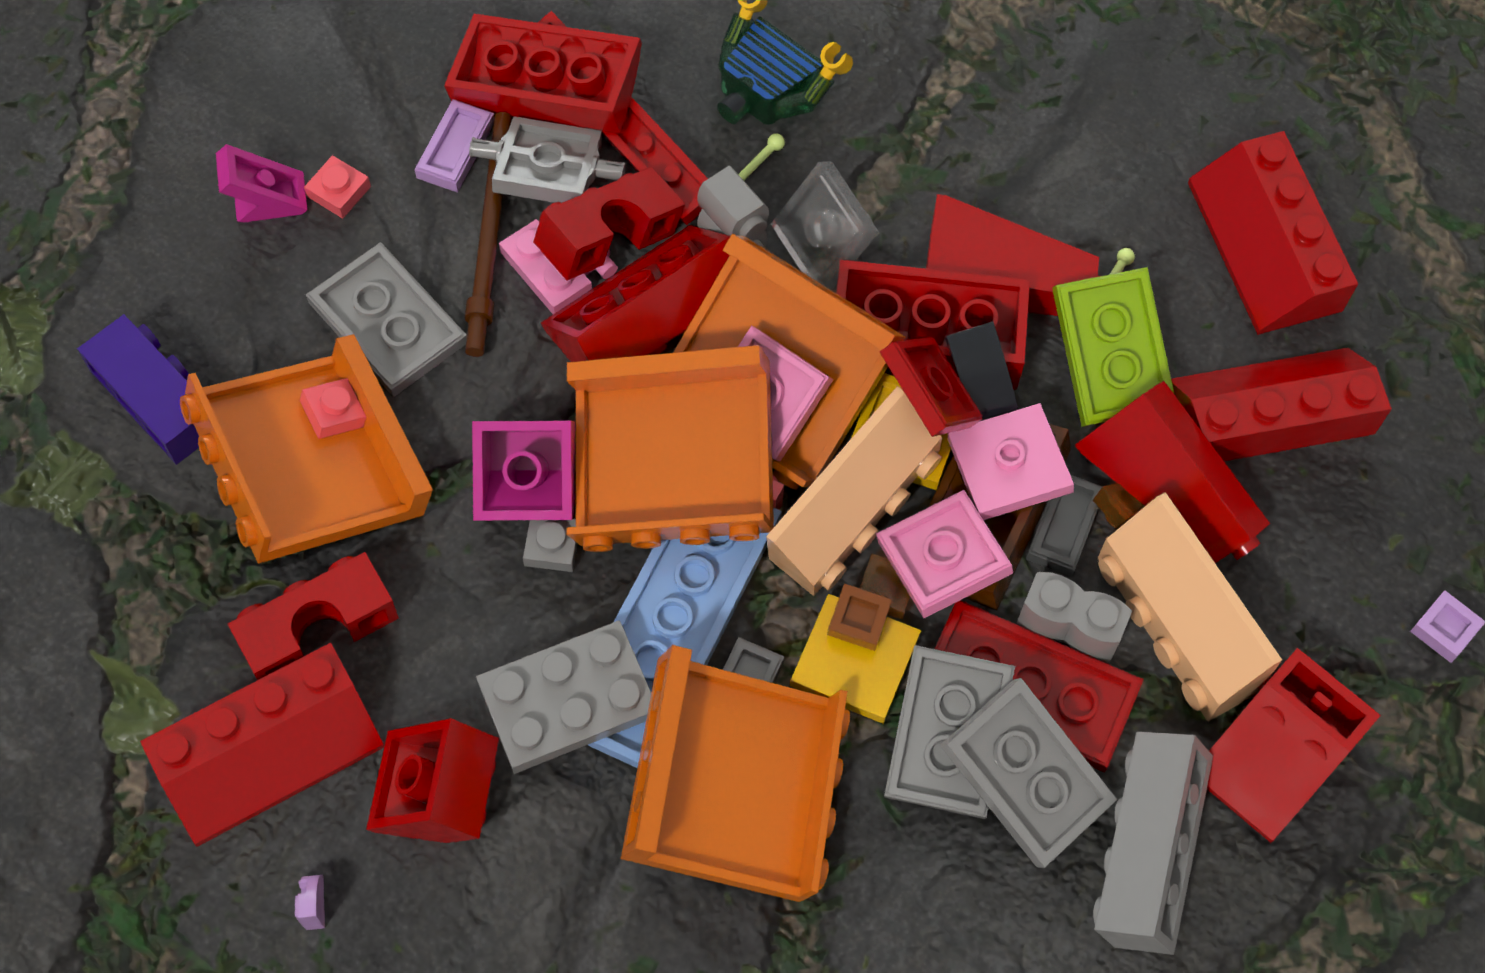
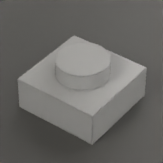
M576 519L530 520L523 555L524 566L573 572L578 543L567 536V527H576Z

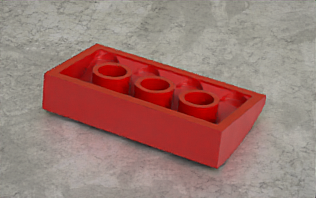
M473 14L444 87L451 101L454 99L495 114L506 112L515 117L620 133L635 85L642 42L638 37Z

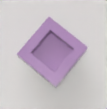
M1444 590L1410 632L1452 663L1485 624V621Z

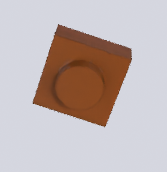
M844 583L827 635L875 651L892 599Z

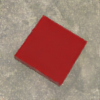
M928 337L892 342L880 351L881 356L932 437L971 428L983 419L981 412L934 338Z

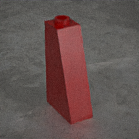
M937 194L926 269L1030 279L1028 312L1058 316L1052 287L1100 277L1098 275V256L947 195Z
M1165 381L1160 382L1075 444L1082 455L1144 506L1166 492L1215 563L1230 553L1238 560L1261 544L1256 535L1266 528L1270 522Z

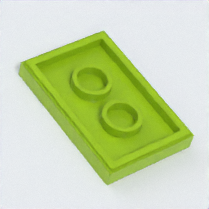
M1148 267L1052 287L1081 427L1106 422L1162 381H1165L1174 393Z

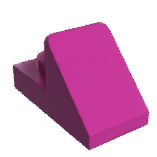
M228 144L216 152L219 193L235 198L236 219L238 222H252L302 215L307 211L304 173L302 171Z

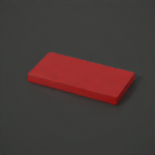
M961 600L955 603L935 646L936 650L1015 666L1013 680L1022 678L1090 766L1105 773L1144 679Z

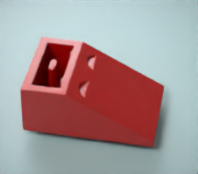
M1297 648L1209 750L1213 755L1207 790L1272 843L1381 715Z

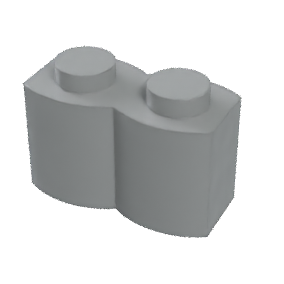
M729 165L704 181L697 196L698 204L702 208L698 217V227L726 234L730 237L732 233L741 235L766 249L768 237L765 230L769 216L768 207L740 175Z
M1037 572L1016 624L1100 661L1110 663L1121 641L1132 611L1126 604L1111 595L1094 591L1084 592L1075 582L1062 575L1050 572Z

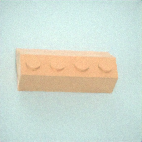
M899 386L892 391L766 536L769 560L813 596L822 587L829 591L835 586L847 570V567L842 563L855 549L862 553L872 543L876 533L879 532L874 526L886 512L894 516L910 497L911 493L906 490L917 476L925 480L942 459V456L938 454L942 440L941 435L934 437L930 435L906 394Z
M1166 492L1157 496L1106 538L1098 556L1100 572L1106 582L1111 586H1117L1125 598L1126 605L1132 611L1130 617L1133 622L1139 627L1144 626L1154 641L1153 647L1159 661L1166 668L1173 669L1182 683V692L1188 704L1194 710H1200L1209 722L1257 695L1281 663L1282 658Z

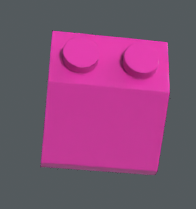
M472 421L473 521L573 520L576 499V421Z

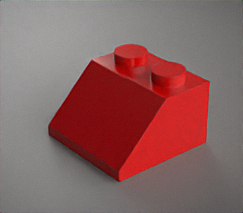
M452 718L388 731L366 830L374 833L442 843L479 839L481 828L486 819V803L491 778L496 768L495 757L499 738Z

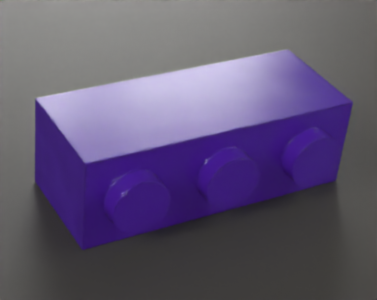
M123 314L78 347L77 350L89 371L177 465L199 448L197 430L194 424L188 425L185 422L180 408V397L185 395L189 373L174 355L166 359L157 350L161 347V344L145 324L137 328Z

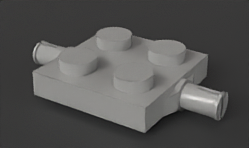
M513 116L508 132L499 142L472 137L469 148L470 157L496 160V168L492 177V192L554 203H562L580 196L588 190L596 177L618 180L621 176L625 175L626 170L625 162L599 159L602 145V131L515 116Z

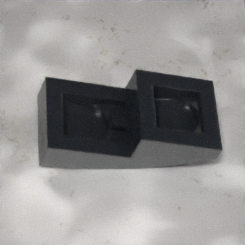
M992 321L946 336L945 340L956 374L981 412L983 418L981 421L1019 410L994 322Z

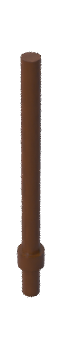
M498 112L495 114L492 141L499 142L508 132L513 119L509 113ZM489 159L473 292L472 297L467 299L464 317L465 321L469 323L465 353L473 357L484 355L487 326L493 322L495 303L491 300L503 194L492 192V177L496 168V160Z

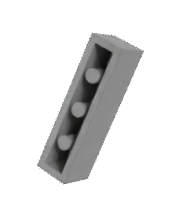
M1136 732L1133 750H1130L1126 756L1125 772L1127 778L1123 797L1117 801L1115 807V835L1113 844L1107 849L1104 858L1105 882L1102 896L1097 898L1093 910L1094 930L1115 948L1171 955L1175 953L1213 755L1195 735Z

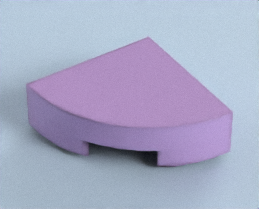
M323 875L303 876L298 882L301 893L295 896V917L306 930L325 928Z

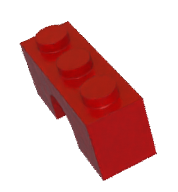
M649 167L634 174L627 173L617 181L600 188L592 187L580 196L565 202L552 203L540 215V222L533 243L568 281L604 265L614 236L612 231L626 236L638 250L673 236L685 203L652 167Z
M363 552L356 557L347 556L337 560L329 567L327 572L310 581L300 580L291 584L284 590L283 595L266 604L259 603L245 608L238 614L237 619L227 624L256 679L259 680L304 657L300 649L302 633L311 623L317 620L334 619L339 621L347 628L353 641L356 642L399 619L392 598L367 554Z

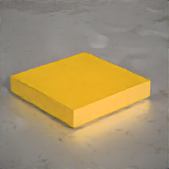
M828 594L792 675L790 686L827 698L839 690L848 691L845 709L884 724L911 659L914 645L917 644L921 630L887 617L875 651L827 635L839 597Z

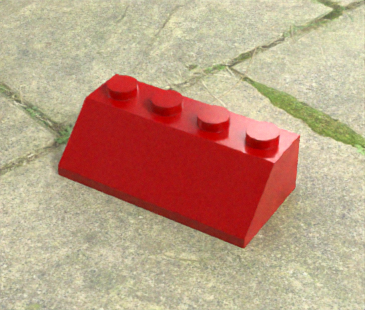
M1284 131L1243 141L1189 178L1188 185L1257 335L1344 311L1358 286V282Z
M689 225L542 321L541 325L571 362L660 354L666 349L668 341L680 333L684 334L730 256L723 251L730 236Z
M840 260L836 294L905 336L904 341L928 337L934 338L954 371L955 368L945 340L946 336L993 321L1013 390H1017L1025 364L1030 279ZM887 367L884 373L894 376L889 367Z
M1350 348L1171 378L1174 395L1224 462L1375 435L1392 409L1377 367Z
M331 643L140 741L163 790L196 847L384 748V744Z

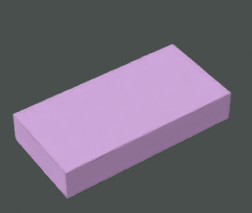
M452 99L415 168L416 178L458 193L476 157L469 156L472 137L486 140L494 125V113Z

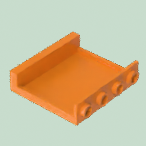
M732 233L723 249L730 256L673 353L738 347L752 325L834 379L782 460L777 461L772 458V468L775 469L773 475L779 482L797 490L799 485L801 487H810L829 465L886 371L888 365L881 356L880 351L892 342L904 341L906 337L749 238Z
M354 334L336 338L332 356L202 387L196 373L188 374L185 395L180 397V408L183 418L188 425L194 424L199 435L198 446L201 457L206 465H213L218 476L217 488L220 498L225 506H232L237 517L236 529L238 537L245 548L251 547L258 564L424 516L433 489ZM347 378L366 415L364 427L318 439L300 402L302 389Z
M760 345L567 362V382L576 390V527H567V536L580 546H583V550L590 552L610 551L613 549V544L631 543V546L635 548H656L661 546V540L680 539L682 544L702 545L709 543L710 537L727 535L733 541H754L760 538L759 533H768L774 528L770 360Z
M672 645L657 660L621 859L797 902L817 894L823 888L828 875V860L823 857L826 839L832 834L836 820V811L831 807L833 789L838 786L843 771V760L838 758L840 740L845 737L850 723V711L845 709L848 691L839 690L827 698L690 661L691 649Z

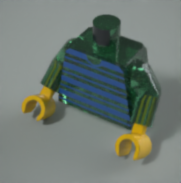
M737 0L742 7L739 13L733 14L723 38L718 69L721 73V90L725 95L717 105L720 115L727 122L737 124L747 113H750L763 124L772 125L781 118L786 119L812 112L834 84L833 76L835 74H846L851 70L853 66L852 57L845 53L837 63L833 64L834 57L840 52L841 46L836 42H830L822 49L821 59H819L761 16L755 21L751 19L753 13L760 12L766 7L768 0H756L751 4H748L747 0Z

